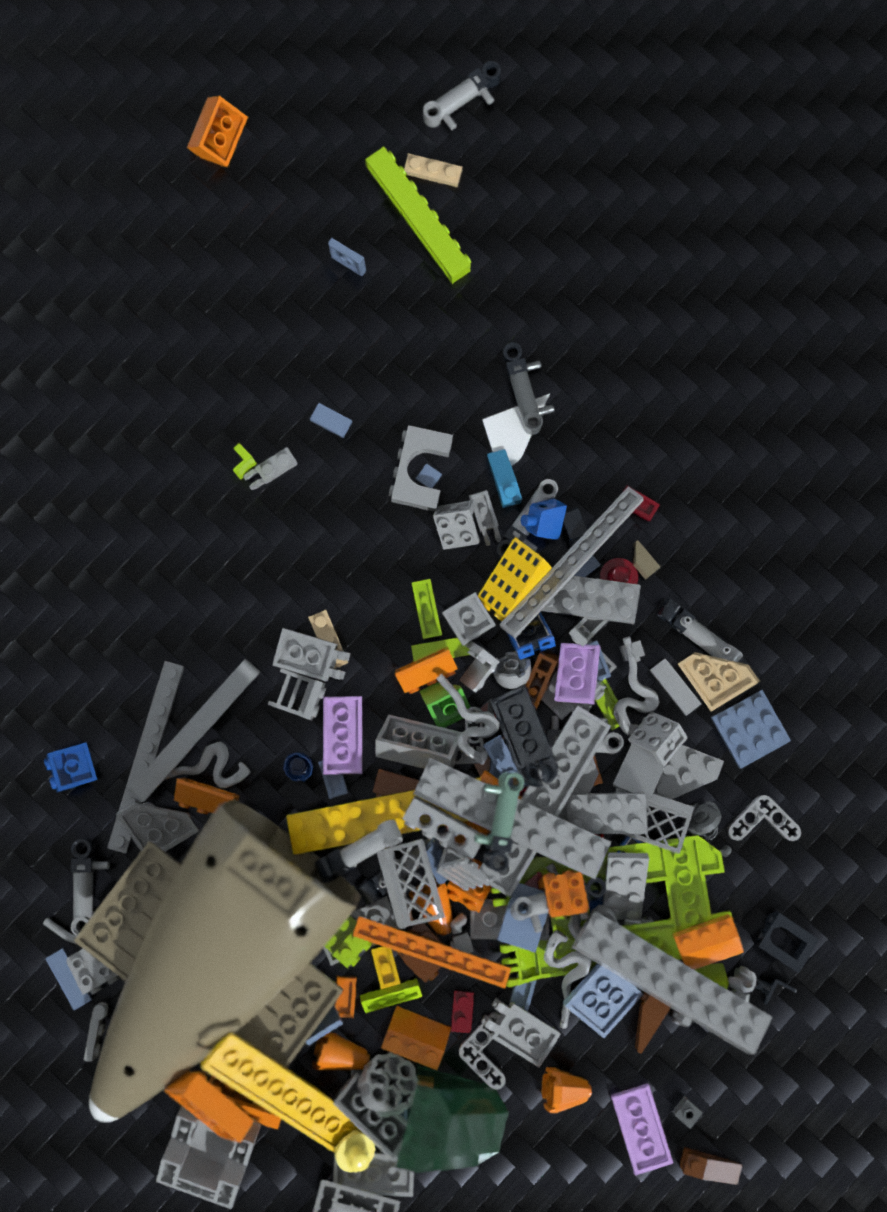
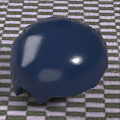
M296 752L290 754L285 759L283 769L286 776L292 781L304 782L312 775L313 763L307 754Z

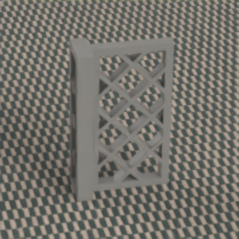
M616 788V792H615V793H627V792ZM653 794L650 802H647V816H651L655 825L649 827L648 831L657 827L661 838L652 840L648 834H645L646 837L640 836L641 834L622 835L680 854L694 807ZM659 810L663 811L668 819L657 823L653 813ZM676 817L686 819L685 825L676 830L672 819ZM669 821L674 831L664 836L659 826ZM676 834L679 839L678 847L669 846L665 838Z
M423 839L386 847L377 852L398 929L445 917ZM414 845L419 847L420 854L418 857L410 853ZM395 850L405 854L401 862L396 859ZM407 857L416 862L413 869L405 865ZM419 864L425 868L426 873L424 877L416 872ZM402 868L410 873L407 881L401 878L400 872ZM413 876L421 881L418 889L410 884ZM424 884L430 887V896L421 892ZM407 888L416 893L413 900L407 898ZM418 896L427 901L424 908L415 903ZM430 903L436 907L437 915H432L427 911ZM413 907L421 912L419 918L413 920L411 914Z

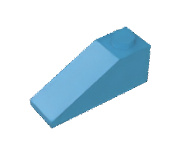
M503 449L487 454L502 508L520 504L522 497L506 450Z

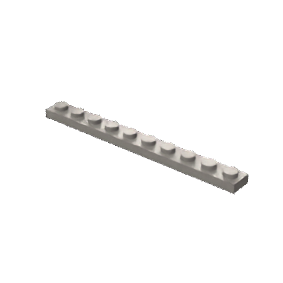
M628 486L500 623V627L513 638H516L644 501L643 497Z
M167 661L164 662L119 811L133 802L143 803L128 789L157 758L184 666ZM117 817L107 848L128 853L132 838Z

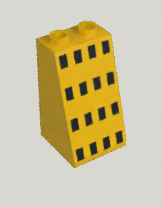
M515 537L480 591L478 598L482 601L485 609L488 611L493 609L496 612L494 616L502 622L552 567L544 558Z

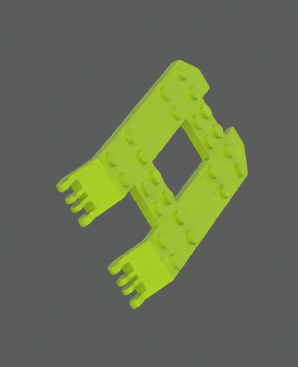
M699 835L685 836L680 854L645 842L609 847L596 876L605 882L608 853H617L619 850L626 853H648L649 862L646 883L665 881L671 919L623 925L621 927L676 960H682L672 933L726 914L732 917L731 911L711 914L705 875L723 873L724 866L721 852ZM678 838L666 839L669 846L678 847ZM546 856L535 857L532 859L519 883L524 884L537 871L542 875L549 874L546 867L552 863L559 875L565 871L573 870L574 873L578 871ZM582 873L583 880H585V883L592 879L591 877ZM591 885V891L598 890L596 886ZM491 888V893L501 892L496 888ZM510 897L493 899V906L508 905ZM571 915L551 917L553 932L558 930L568 938L567 942H559L554 951L556 959H561L567 954L577 951L572 948L575 939L568 928ZM581 919V922H580V926H581V927H583V925H584V923L586 922L587 919H585V920H582V919ZM539 941L536 952L511 944L499 946L501 953L515 951L516 957L502 959V965L517 963L515 966H509L511 967L510 973L518 971L519 974L517 978H508L505 987L522 985L540 978L567 975L578 966V963H572L562 968L549 966L544 961V952L548 941ZM591 960L589 972H590V971L595 967V965L597 964V963H596L595 961H593V960Z

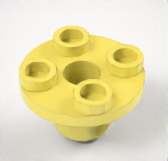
M354 1130L345 1136L335 1147L336 1162L344 1171H363L373 1159L375 1153L374 1143L364 1133Z

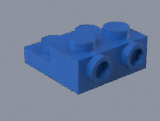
M87 743L48 753L46 755L47 759H44L46 770H51L52 777L49 778L51 788L56 789L57 792L97 780Z

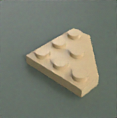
M695 652L678 663L710 711L715 710L759 682V679L749 665Z

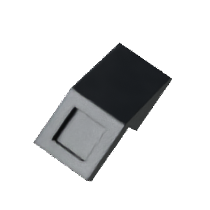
M577 507L565 512L562 525L563 531L568 536L570 548L587 531Z

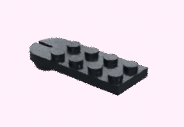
M524 684L491 700V704L518 774L522 776L525 784L534 788H540L544 786L543 782L549 784L555 779L558 773V762L528 687ZM539 769H541V772H542V775H541V776H542V777H540V775H539V772H538Z

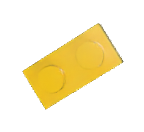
M384 946L372 949L381 989L401 984L392 949Z

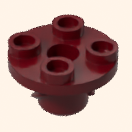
M614 558L602 567L600 579L637 584L638 572L630 561L623 558Z

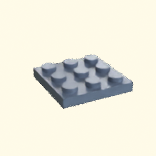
M763 690L711 717L739 769L791 741Z
M597 963L562 1003L605 1038L641 998L643 993L630 982Z

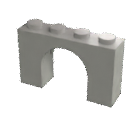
M408 425L407 431L404 430L402 435L403 449L400 448L397 460H400L399 467L394 469L393 478H396L395 485H391L389 491L392 502L436 511L440 490L417 485L410 479L407 469L410 461L421 453L449 457L453 435Z

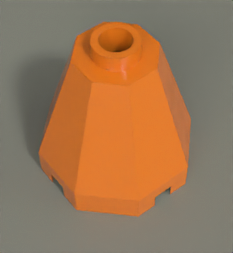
M554 1067L546 1068L545 1071L548 1073H544L542 1078V1098L547 1099V1103L543 1104L549 1113H558L587 1102L591 1096L592 1089L586 1079Z

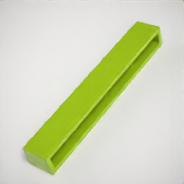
M384 147L366 158V167L453 284L470 272V258L466 254L463 255L459 250V243L455 239H451L449 230L444 224H440L436 212L429 209L425 197L418 194L414 182L407 179L403 167H398L395 163L396 159L392 152H387Z

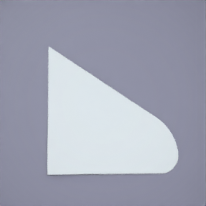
M549 394L535 399L538 408L545 406ZM516 406L483 419L492 451L496 452L505 449L511 466L520 460L531 437L523 429L519 408ZM530 420L528 424L531 427H535L537 422Z

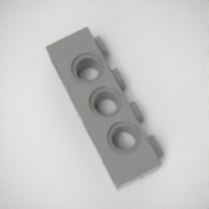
M414 796L403 815V820H405L407 826L412 829L419 828L423 831L422 834L424 836L440 840L439 844L447 849H450V847L457 850V854L463 858L469 857L473 859L482 844L475 842L474 836L476 834H484L418 796ZM427 814L430 816L431 821L429 823H422L420 816ZM440 824H445L448 827V831L440 833L437 827ZM462 834L466 840L463 843H457L454 839L455 836Z

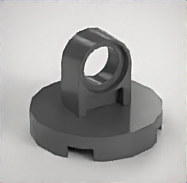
M705 801L706 804L702 805L695 803L692 805L694 810L687 832L692 835H700L707 840H712L718 833L717 826L721 820V812L713 802ZM686 819L682 821L683 826L685 825Z

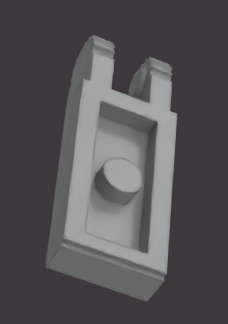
M286 447L256 466L255 469H252L243 477L245 480H249L260 474L262 478L249 486L251 490H254L274 480L298 463Z
M487 490L469 495V500H474L475 502L474 515L480 533L482 532L485 545H490V538L486 532L490 529H493L497 543L501 542L498 530L499 525Z
M105 1002L99 1003L93 1009L84 1056L85 1061L92 1062L100 1055L101 1044H99V1040L105 1030V1024H102L103 1018L108 1015L109 1009L108 1004Z

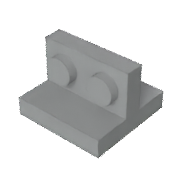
M476 593L442 612L462 646L473 639H477L484 632L495 626L494 621Z

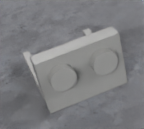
M281 668L280 672L287 674L277 703L269 701L268 705L312 720L319 711V706L317 705L319 700L324 697L326 688H324L325 684ZM291 676L298 679L288 707H285L281 704ZM304 680L309 683L300 708L296 711L292 707L301 682Z
M452 847L450 849L444 848L436 870L437 873L465 891L469 887L475 889L476 885L478 887H482L483 884L489 886L490 882L496 881L497 878L494 875L488 876L478 870L479 865L469 858L459 856Z

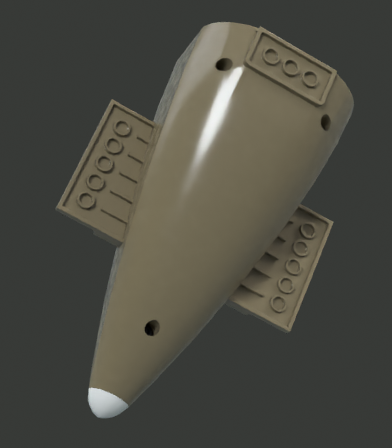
M235 799L220 804L182 864L152 841H149L74 940V942L126 981L109 1025L89 1095V1109L92 1116L98 1121L111 1122L123 1117L158 1094L206 1058L213 1049L200 1044L198 1037L212 1024L224 1025L233 1023L237 1019L240 1020L241 1027L234 1034L287 1068L344 990L314 967L310 961L334 936L353 912L361 895L341 874L331 882L322 883L315 866V862L321 859L312 851L293 855L289 833L259 812Z

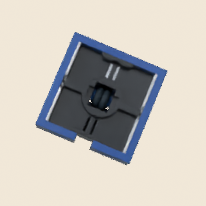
M541 612L516 638L507 633L519 660L534 655V652L537 650L542 652L556 646L554 636Z

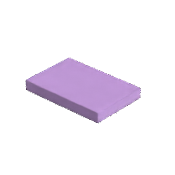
M561 643L555 701L594 704L600 655L599 645L585 644L582 647L580 644Z

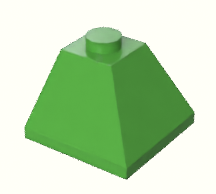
M435 683L419 691L436 726L445 728L463 719L458 712L454 699L440 683ZM452 685L461 695L467 709L471 708L461 686Z

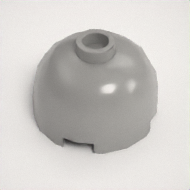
M516 652L505 653V657L498 660L499 663L493 672L496 681L504 688L515 689L526 684L531 674L530 659L524 658L519 660Z

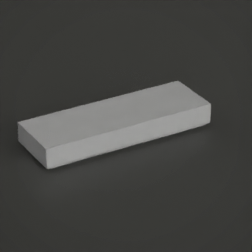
M666 658L649 670L685 716L701 705L700 701Z

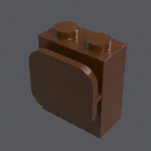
M426 922L415 924L406 931L447 945ZM396 951L408 967L424 982L428 979L432 981L439 974L437 970L442 966Z

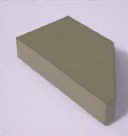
M637 540L633 544V565L646 580L660 566Z
M237 1019L233 1023L224 1025L212 1024L198 1037L199 1043L214 1049L221 1039L230 1032L234 1033L241 1027L240 1020Z

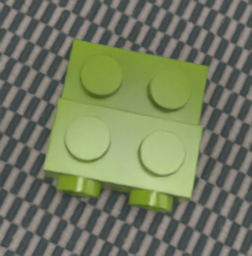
M349 915L334 936L324 946L346 968L350 964L354 967L361 958L359 956L360 952L363 949L367 951L373 944L353 936L357 920Z

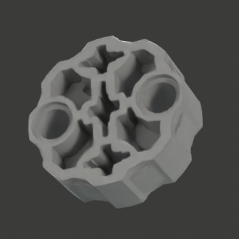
M392 1052L384 1055L379 1054L364 1066L362 1075L358 1078V1088L361 1090L364 1105L368 1109L374 1110L381 1117L399 1115L412 1106L415 1095L419 1092L420 1087L413 1064Z

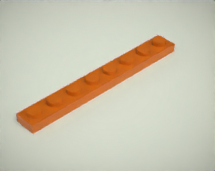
M359 916L353 936L503 988L506 986L511 967L363 916Z

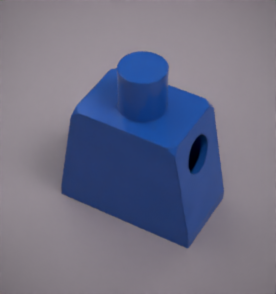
M557 499L533 503L530 505L528 515H522L521 524L528 532L537 537L558 540L567 505Z

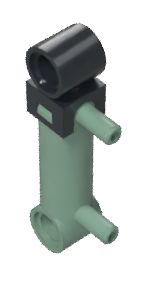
M514 772L502 773L498 779L499 786L484 785L485 792L498 794L491 834H488V836L476 834L474 836L475 842L486 844L485 848L490 849L485 853L483 862L488 869L496 872L506 870L509 865V858L504 852L511 853L512 828L519 792L524 786L522 776ZM512 777L514 783L509 787L508 781ZM498 856L499 862L494 866L493 860Z

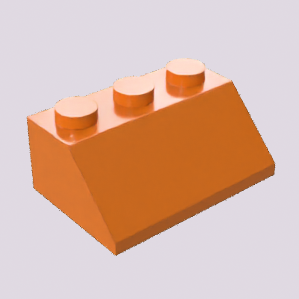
M221 96L207 98L187 148L203 159L228 167L248 117Z
M445 647L396 669L395 675L404 693L409 691L412 694L420 690L419 686L424 684L430 686L438 682L436 678L440 674H443L445 678L454 675L455 670L458 668L449 648Z
M178 778L174 801L179 802L178 806L187 809L192 806L197 808V812L208 815V812L215 813L222 803L233 799L238 801L240 795L188 778Z
M729 914L672 933L683 964L693 970L744 953L737 930Z
M396 1005L381 1048L437 1070L451 1027Z

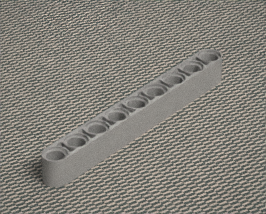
M245 659L128 790L144 802L255 679L260 671Z

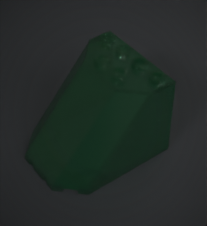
M418 1066L416 1090L401 1149L397 1155L396 1167L415 1173L476 1167L499 1153L509 1111L502 1102L497 1090L486 1084Z

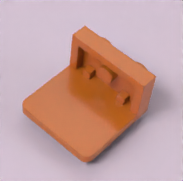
M469 858L470 860H472L473 862H475V863H477V864L479 865V867H478V870H479V868L481 867V865H482L483 862H481V861H479V860H477V859H475V858H473V859ZM449 881L447 886L448 897L452 901L462 903L469 910L480 913L492 886L483 884L482 887H478L476 885L475 889L469 887L465 891Z
M571 870L565 871L561 875L549 873L543 875L538 881L539 889L545 890L548 912L551 917L581 914L589 910L581 872L574 873Z

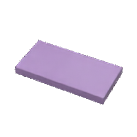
M362 696L323 697L324 775L363 774Z
M649 1084L612 1094L611 1098L635 1175L673 1164Z

